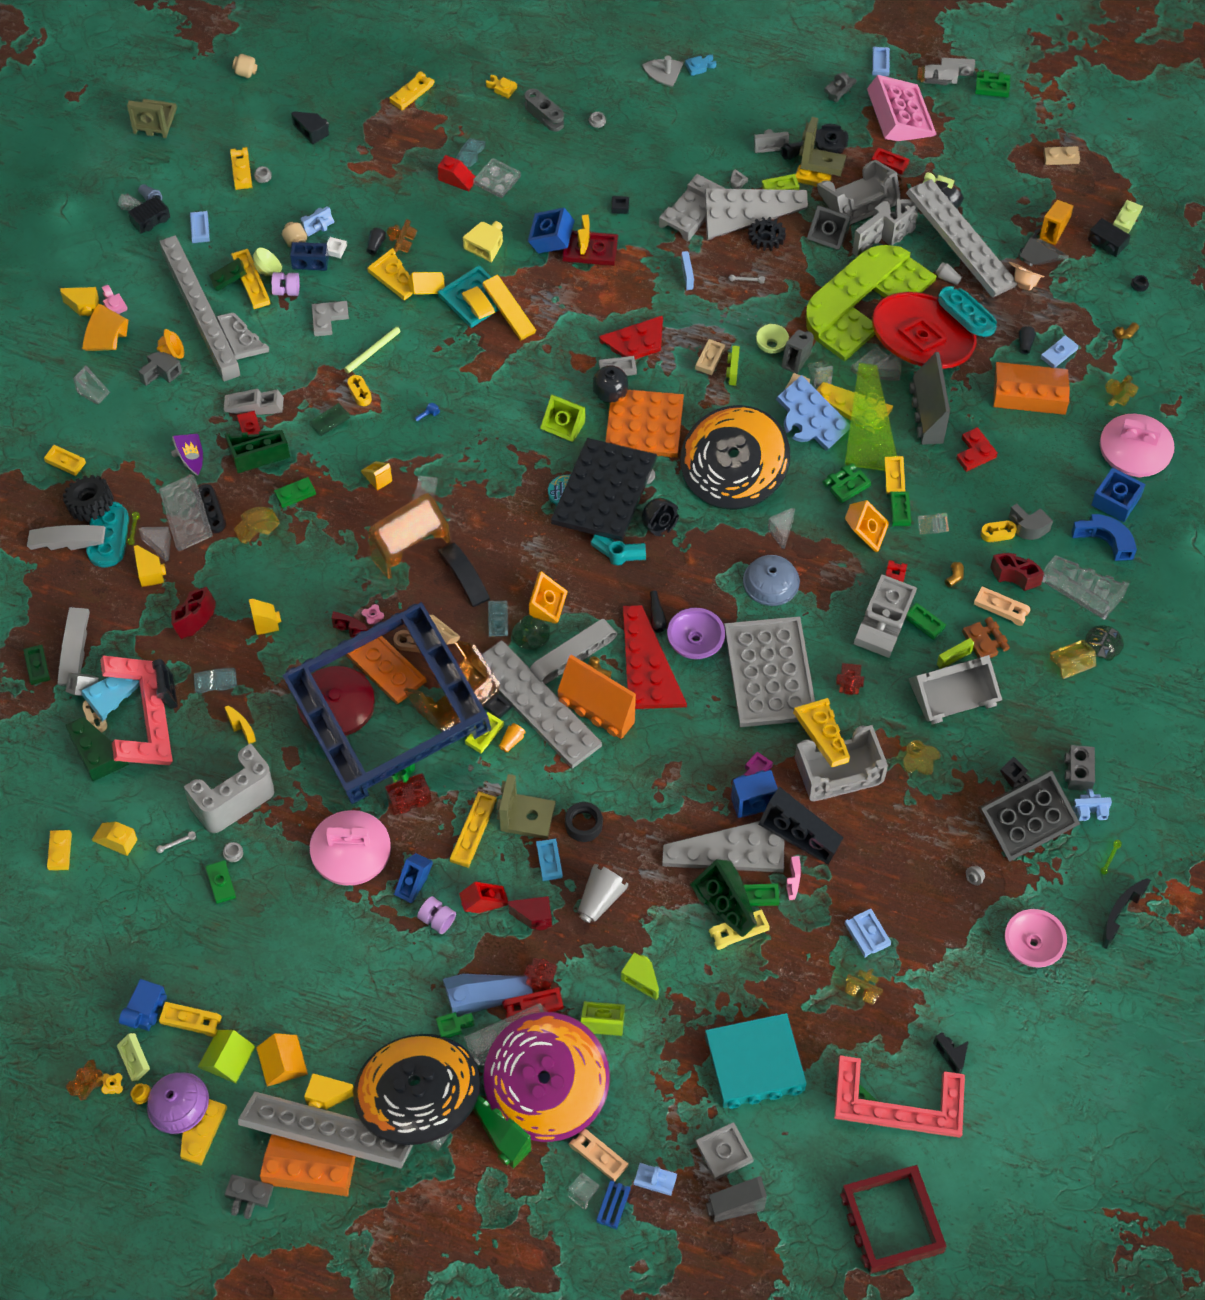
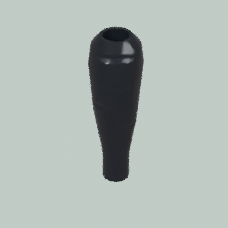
M653 590L650 592L651 625L654 631L660 633L666 629L667 622L658 593Z

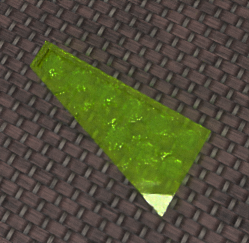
M859 363L845 465L848 466L853 463L856 467L885 471L884 458L895 457L897 454L877 365Z

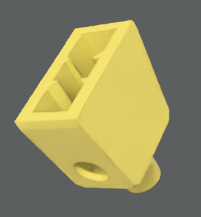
M494 221L492 225H489L485 222H480L463 237L464 249L492 262L503 243L501 223Z

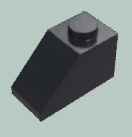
M291 113L293 125L312 144L329 135V123L318 113Z

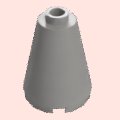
M594 864L591 869L578 909V913H580L579 918L587 923L595 922L629 886L627 882L625 884L621 883L623 878L605 867L602 870L597 869L598 864Z

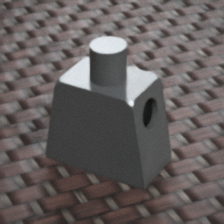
M797 330L786 342L782 368L795 374L799 373L811 354L814 335L811 332Z

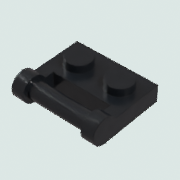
M154 660L152 667L156 674L157 697L162 699L163 703H167L170 709L176 708L178 703L173 673L163 660Z

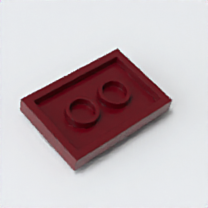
M572 230L568 248L563 250V261L615 266L618 234L590 232L587 250L584 254H581L578 244V231Z

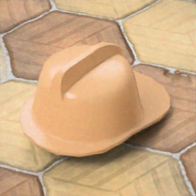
M1009 262L1010 265L1015 267L1014 281L1018 283L1017 286L1021 289L1031 290L1037 285L1039 279L1044 277L1018 264Z

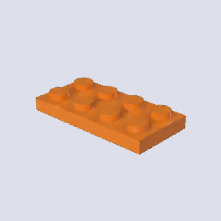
M383 636L347 654V657L397 705L426 683V678Z

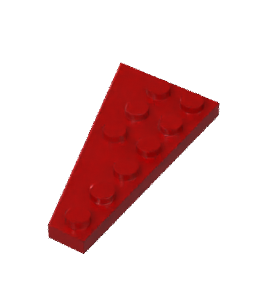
M642 605L623 606L627 689L636 694L635 709L687 707L685 698Z

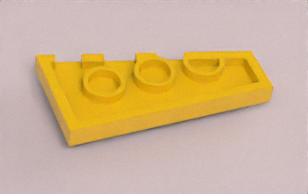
M825 382L816 389L839 414L870 433H873L893 410L892 405Z
M825 698L795 707L793 714L812 741L815 742V745L831 768L848 763L850 756L845 742L840 736V729L835 722L834 712L829 706V699Z

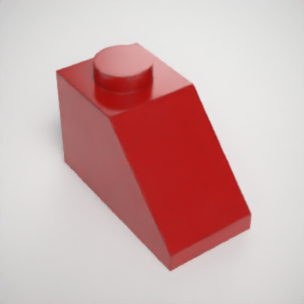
M447 155L444 156L437 167L439 181L468 192L477 180L461 160Z
M473 882L459 893L465 912L482 913L508 905L504 886Z

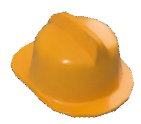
M164 329V335L158 340L157 351L168 353L178 359L183 358L184 347L182 341L176 333Z

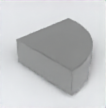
M736 169L732 172L731 186L733 189H740L748 182V178Z

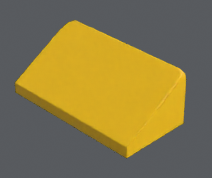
M413 272L408 279V284L413 294H438V291L445 287L442 272Z

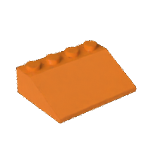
M996 362L993 407L1066 415L1070 392L1068 369Z
M570 655L558 688L559 701L575 710L579 716L591 720L595 726H601L607 730L611 736H617L622 739L635 723L636 694L575 656Z
M271 1134L264 1155L260 1178L262 1182L277 1187L348 1196L356 1156Z

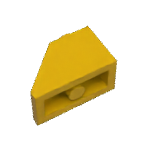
M96 287L60 288L63 302L80 316L92 315L94 309L99 304Z
M138 545L134 546L141 586L145 587L164 583L163 575H166L165 565L160 563L159 557Z
M249 599L256 634L260 635L279 631L278 623L281 622L279 611L275 612L274 605L256 599Z
M107 822L100 825L92 841L128 856L137 841L134 829L118 822Z
M313 1073L304 1096L306 1104L327 1110L352 1097L354 1086L350 1083Z

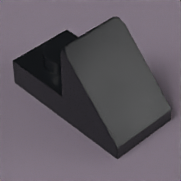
M943 1032L935 1036L934 1046L953 1073L961 1074L968 1041L954 1049L952 1040L946 1037Z

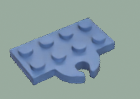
M802 375L776 398L788 411L784 418L786 433L791 431L792 426H797L800 429V433H796L792 437L793 440L808 442L814 438L827 451L852 428Z

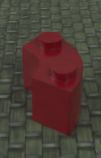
M1013 553L993 555L990 568L998 582H1013L1019 585L1023 591L1041 585L1044 572L1031 559L1028 558L1026 560Z
M207 586L189 592L186 601L180 607L171 611V624L181 639L195 635L214 614L216 601Z

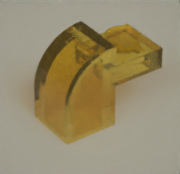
M254 507L241 515L243 520L234 528V531L240 542L247 544L258 532L266 535L270 534L280 522L273 509Z

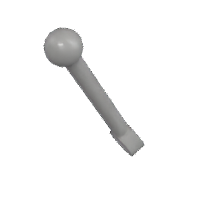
M732 274L729 275V280L758 281L763 284L765 277H738Z
M191 831L183 838L164 846L159 845L156 851L162 853L165 849L188 839L194 840L196 833Z

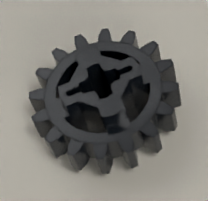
M762 217L761 221L755 219V223H751L748 229V240H751V245L756 244L757 249L763 247V251L766 248L772 251V247L778 249L779 244L783 245L786 237V228L782 227V222L777 223L778 219L774 221L771 220V217L768 220Z

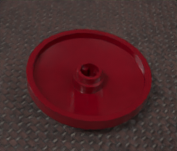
M344 666L326 667L311 674L345 736L360 730L369 721L374 711L375 697L370 682L363 674ZM297 706L298 714L301 721L310 730L306 720L304 719L300 709Z

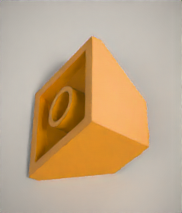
M867 500L850 504L845 520L866 544L875 552H878L889 521Z

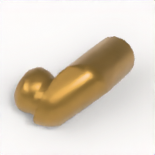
M1133 322L1125 330L1123 327L1118 326L1114 330L1115 337L1118 339H1130L1139 329V325Z
M953 562L951 564L953 575L945 580V584L949 588L963 579L964 566L961 562Z
M593 656L589 659V666L611 678L612 671L602 669L598 657Z

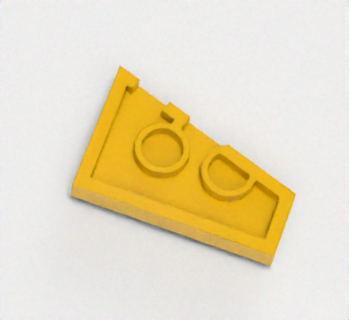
M393 248L367 267L368 273L404 301L413 294L408 284L410 275L402 266V262L397 258Z
M209 1099L208 1108L200 1122L190 1130L183 1132L181 1159L200 1166L202 1165L227 1110L225 1104Z

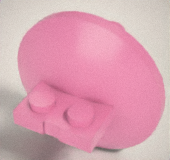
M1125 414L1114 418L1105 426L1100 438V449L1105 460L1113 468L1127 475L1141 478L1157 474L1167 467L1174 453V441L1169 430L1158 420L1142 414Z
M355 810L338 812L323 820L315 829L310 841V856L318 873L330 882L347 886L362 884L377 876L387 864L391 851L390 838L385 826L376 817Z

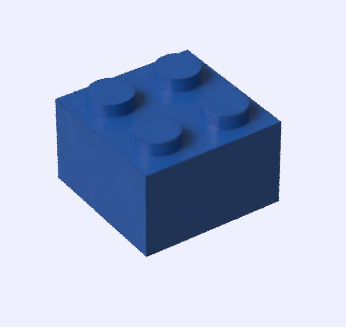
M565 208L535 213L528 242L538 254L568 248L575 220Z
M1112 467L1095 492L1091 505L1125 522L1140 500L1146 484Z
M762 770L753 775H741L733 779L731 799L738 818L765 812L768 803L778 789L771 770Z

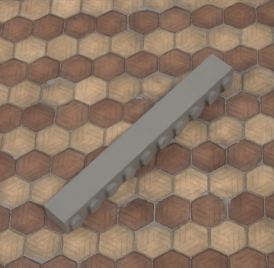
M176 235L160 240L162 255L223 381L241 376L234 353Z

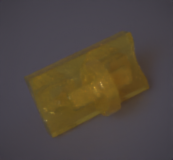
M1127 375L1121 382L1114 379L1107 381L1105 384L1107 393L1113 395V398L1108 403L1109 405L1114 406L1116 403L1125 406L1130 396L1133 398L1136 395L1138 386L1131 383L1132 377L1130 375Z
M872 968L868 972L859 971L858 976L865 978L864 981L850 974L846 978L848 983L845 993L856 997L861 987L867 990L863 1001L874 1005L884 991L869 983V981L877 984L879 981L878 977L873 976L874 969Z

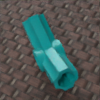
M594 535L591 541V545L609 557L613 565L619 566L624 564L625 561L646 560L645 543L624 544L621 541H614L613 539Z

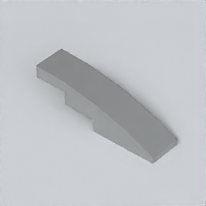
M65 525L29 530L27 547L31 550L48 547L50 550L64 547L76 550L103 544L106 527L97 525Z
M69 607L60 657L58 685L67 686L69 672L81 673L85 655L84 646L87 637L86 627L90 614L89 609Z

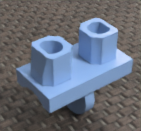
M328 206L323 209L320 207L315 210L314 214L310 216L305 215L300 219L308 237L320 230L326 231L327 226L334 223Z
M1087 789L1086 795H1080V799L1074 800L1072 809L1077 814L1079 821L1089 820L1090 812H1096L1098 820H1107L1112 803L1111 797L1101 798L1100 794H1094L1093 789Z
M640 1163L634 1185L671 1196L677 1174L660 1169L657 1166L653 1167Z

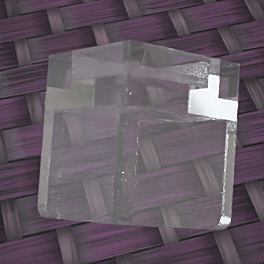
M947 513L918 516L920 534L949 531Z
M582 1172L568 1188V1197L583 1209H586L589 1199L599 1189V1185Z

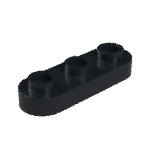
M209 484L201 485L196 491V497L206 526L212 533H220L226 527V520L216 491Z

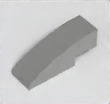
M259 389L229 394L225 395L224 411L235 414L255 411L256 415L282 413L284 397L278 389L262 393Z

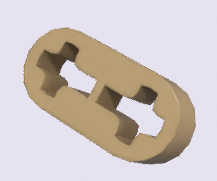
M85 700L83 710L86 719L101 733L104 732L107 728L106 719L102 722L95 712L92 713L90 705ZM98 718L100 726H96L94 719Z

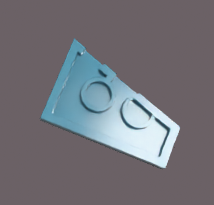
M108 677L83 689L82 696L103 722L112 710H115L124 698H128L140 686L139 680Z

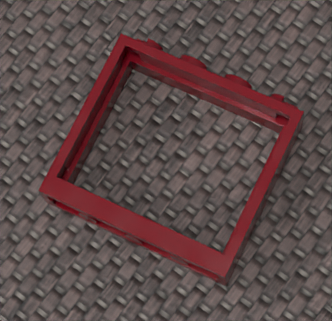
M917 1165L843 1185L840 1194L843 1207H847L849 1213L847 1214L849 1226L854 1227L856 1233L854 1234V1241L857 1248H861L863 1253L861 1261L865 1268H868L869 1274L945 1252L947 1246ZM908 1178L932 1244L876 1260L853 1193Z

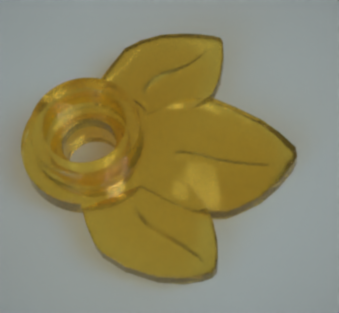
M914 740L907 745V755L903 759V764L908 773H912L917 769L922 774L931 775L934 769L933 760L939 759L941 754L935 747L925 746L921 741Z

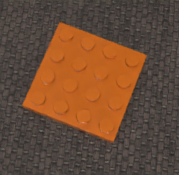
M628 390L624 398L622 396L618 401L610 402L606 442L654 453L657 456L678 458L684 394Z

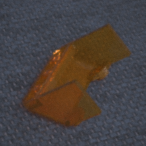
M429 493L421 495L375 523L368 531L371 558L388 579L392 578L391 567L397 566L401 562L402 551L428 535L432 534L435 538H443L446 543L450 542L449 525L435 499Z
M458 640L456 644L465 657L459 663V667L484 707L499 692L500 684L475 644ZM410 688L404 689V692L418 713L441 732L461 723L445 695L435 703L431 697L425 696L421 691Z

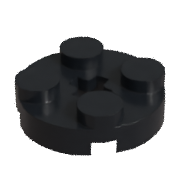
M825 124L821 129L816 130L815 146L818 150L839 154L844 152L848 144V133L846 130L844 132L841 126Z

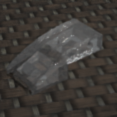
M418 477L412 509L431 512L438 482L437 478Z

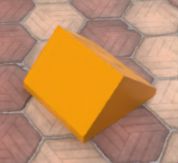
M543 572L538 573L529 602V617L558 623L568 591Z
M274 1033L256 1047L267 1087L308 1075L297 1035Z

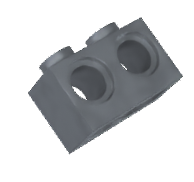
M1071 745L1069 752H1065L1064 763L1068 764V770H1065L1064 780L1068 782V789L1084 791L1093 789L1095 783V747Z

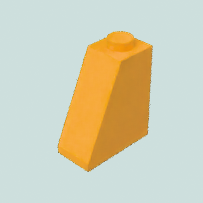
M1060 200L1054 203L1044 217L1040 239L1049 244L1056 245L1071 218L1073 205Z

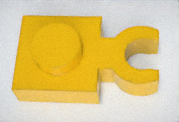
M490 75V81L486 80V87L494 88L495 93L509 99L517 89V83L504 77L499 80L497 76Z

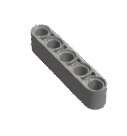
M601 619L534 662L530 670L541 683L547 684L564 673L570 655L583 661L612 642L617 636V632L605 619Z

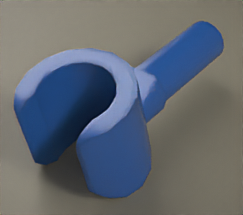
M429 403L426 410L416 416L415 420L419 421L428 414L437 416L440 412L439 406L435 403Z

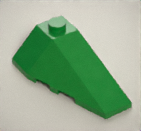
M479 1095L473 1110L498 1153L499 1160L507 1166L509 1164L514 1169L531 1151V1136L512 1119L509 1118L506 1121L502 1112L497 1108L491 1110L490 1104Z

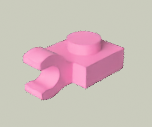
M109 285L103 286V295L106 298L103 300L104 306L117 314L127 311V306L120 294L113 295Z

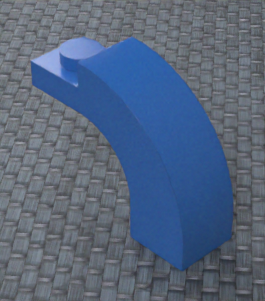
M1091 514L1090 521L1080 520L1074 522L1071 531L1072 538H1101L1111 546L1115 561L1134 559L1137 550L1135 540L1127 527L1118 520L1105 515Z

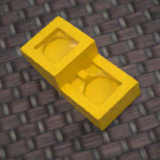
M582 215V229L578 230L580 253L584 254L587 250L590 236L589 215Z
M478 286L462 292L463 299L470 305L472 313L478 319L495 313L491 303Z
M226 706L227 718L234 732L242 729L248 744L256 742L254 732L246 719L232 707Z

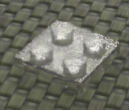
M492 158L473 179V184L503 198L521 177V172Z

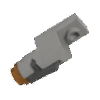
M942 58L941 65H922V67L917 69V80L930 84H957L958 75L973 76L975 59Z

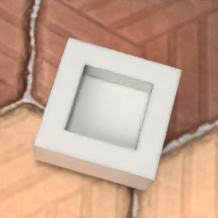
M330 237L327 242L329 256L341 258L346 249L347 242Z

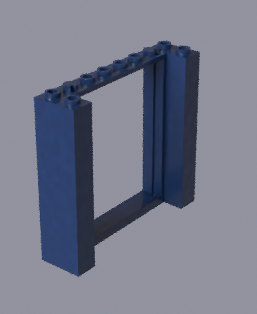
M422 602L409 606L402 613H395L390 619L376 623L373 628L359 632L354 638L340 642L337 647L323 651L314 659H307L302 665L290 668L282 675L293 699L351 804L369 796L367 788L469 734L476 739L491 731L487 713ZM404 624L461 723L366 773L311 672Z

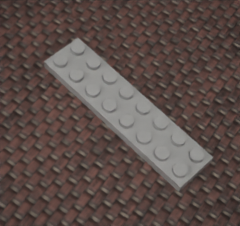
M932 179L914 186L906 192L992 298L1014 288L1018 284L1014 281L1013 275L1010 274Z
M502 640L472 661V666L512 705L572 769L602 747V742L566 705L559 701V698L543 682L541 683L530 668Z
M259 1092L253 1093L238 1121L240 1126L402 1169L413 1146L394 1144L378 1138L362 1124L360 1119Z

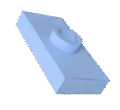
M1065 335L1041 355V359L1052 368H1056L1078 350V345Z

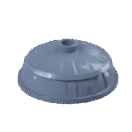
M765 555L757 558L747 567L743 577V585L746 593L754 601L767 606H778L794 598L799 589L800 578L795 567L787 559L777 555Z

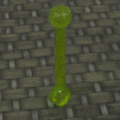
M139 512L132 513L133 524L130 538L127 540L129 545L135 543L134 533L137 519L140 518Z
M1120 840L1114 841V848L1105 866L1101 868V874L1106 875L1108 873V867L1117 849L1122 845Z

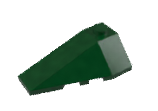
M716 859L690 884L698 899L703 904L708 905L713 913L723 918L725 923L741 937H744L757 925L741 877L731 861Z

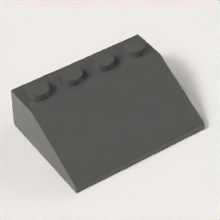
M935 352L913 375L912 383H909L910 394L913 393L912 408L916 409L914 420L919 426L917 427V437L921 438L922 445L944 443L950 414L940 353Z
M1047 770L977 807L1009 862L1080 825L1051 770Z

